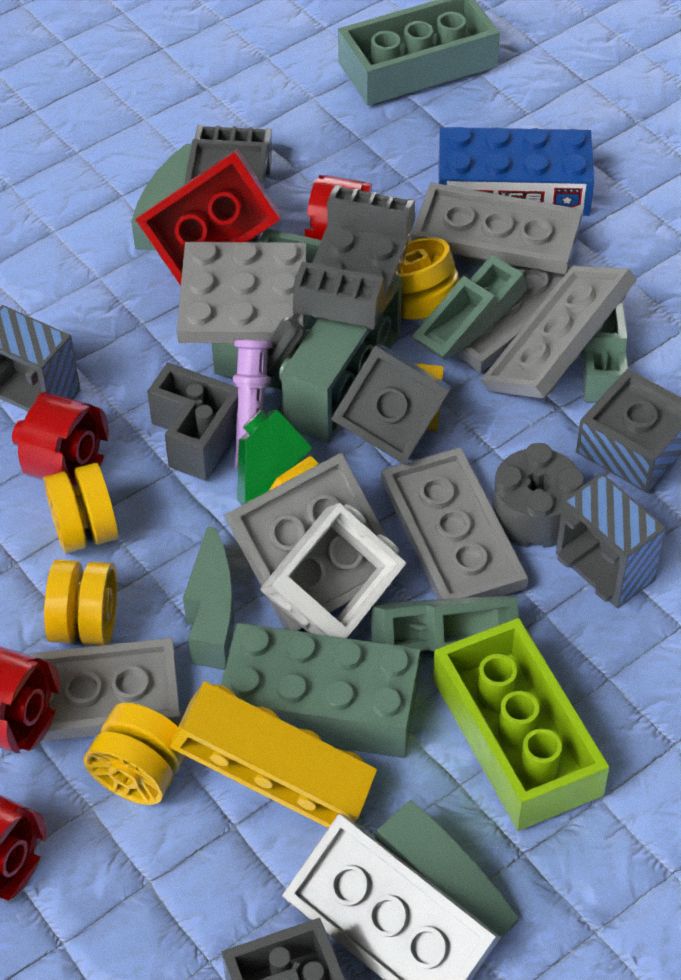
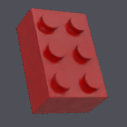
M237 148L141 213L135 220L181 286L185 242H248L278 222L282 214Z

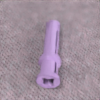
M234 339V346L238 348L237 374L233 375L232 380L234 386L238 387L234 468H238L239 439L246 433L243 425L258 411H263L264 389L268 388V384H271V377L267 376L268 349L272 348V341Z

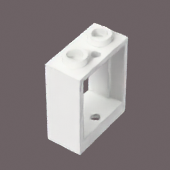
M337 503L327 507L262 585L260 590L308 633L347 638L406 565V562L397 555L399 549L390 539L380 534L376 536L364 525L366 520L358 510L350 505L345 504L343 506L341 503ZM330 527L377 568L337 618L331 615L290 578Z

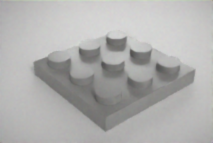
M185 242L177 322L178 343H234V339L269 340L281 320L285 317L297 319L299 324L304 327V314L293 313V286L302 261L306 262V243Z
M342 452L224 514L261 587L327 507L337 503H341L343 506L345 504L352 506L364 516L366 520L364 525L376 536L380 534L386 537ZM330 527L290 578L328 612H331L351 601L377 568ZM267 596L284 629L298 631L303 628Z

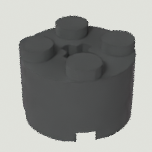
M533 443L527 449L511 454L503 460L495 474L492 508L508 540L519 546L528 547L529 543L543 544V548L556 546L563 499L583 486L584 477L577 466L569 458L553 451L545 443Z

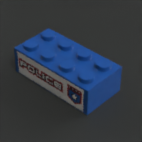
M440 127L438 184L583 209L582 216H590L594 189L591 130Z

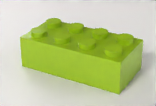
M519 618L435 650L433 681L517 831L604 796L609 765Z

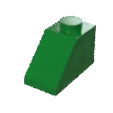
M260 410L243 425L246 433L239 439L237 501L241 505L268 492L277 477L295 466L312 449V446L278 410H269L266 414Z

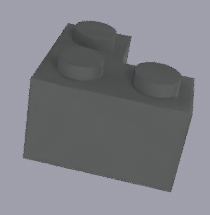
M167 362L147 391L151 423L167 429L165 442L168 466L207 481L236 436L238 387Z
M320 917L221 951L226 980H345Z

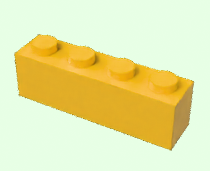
M206 681L202 683L190 700L169 748L327 828L331 826L338 814L346 815L354 822L359 818L377 771L376 768L366 764L356 753L345 750L341 751L322 741L319 735L313 731L298 729L279 719L277 714L270 709L255 707L236 697L234 692L227 687L212 685Z

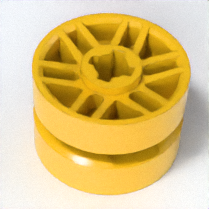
M420 238L408 242L406 254L398 276L402 277V318L413 320L428 318L460 281L449 244L445 240L440 238Z
M97 462L75 468L76 487L74 488L65 471L43 477L50 511L64 554L87 547L85 529H89L96 545L119 538L109 493Z
M54 560L48 575L44 604V625L48 642L74 644L78 636H80L83 645H109L113 634L117 609V573L115 565L113 563L89 562L83 572L80 561Z
M119 703L112 709L101 728V733L95 737L83 761L90 775L112 793L134 803L155 805L162 800L173 780V774L179 770L186 756L169 748L178 729V726L171 720L139 704Z

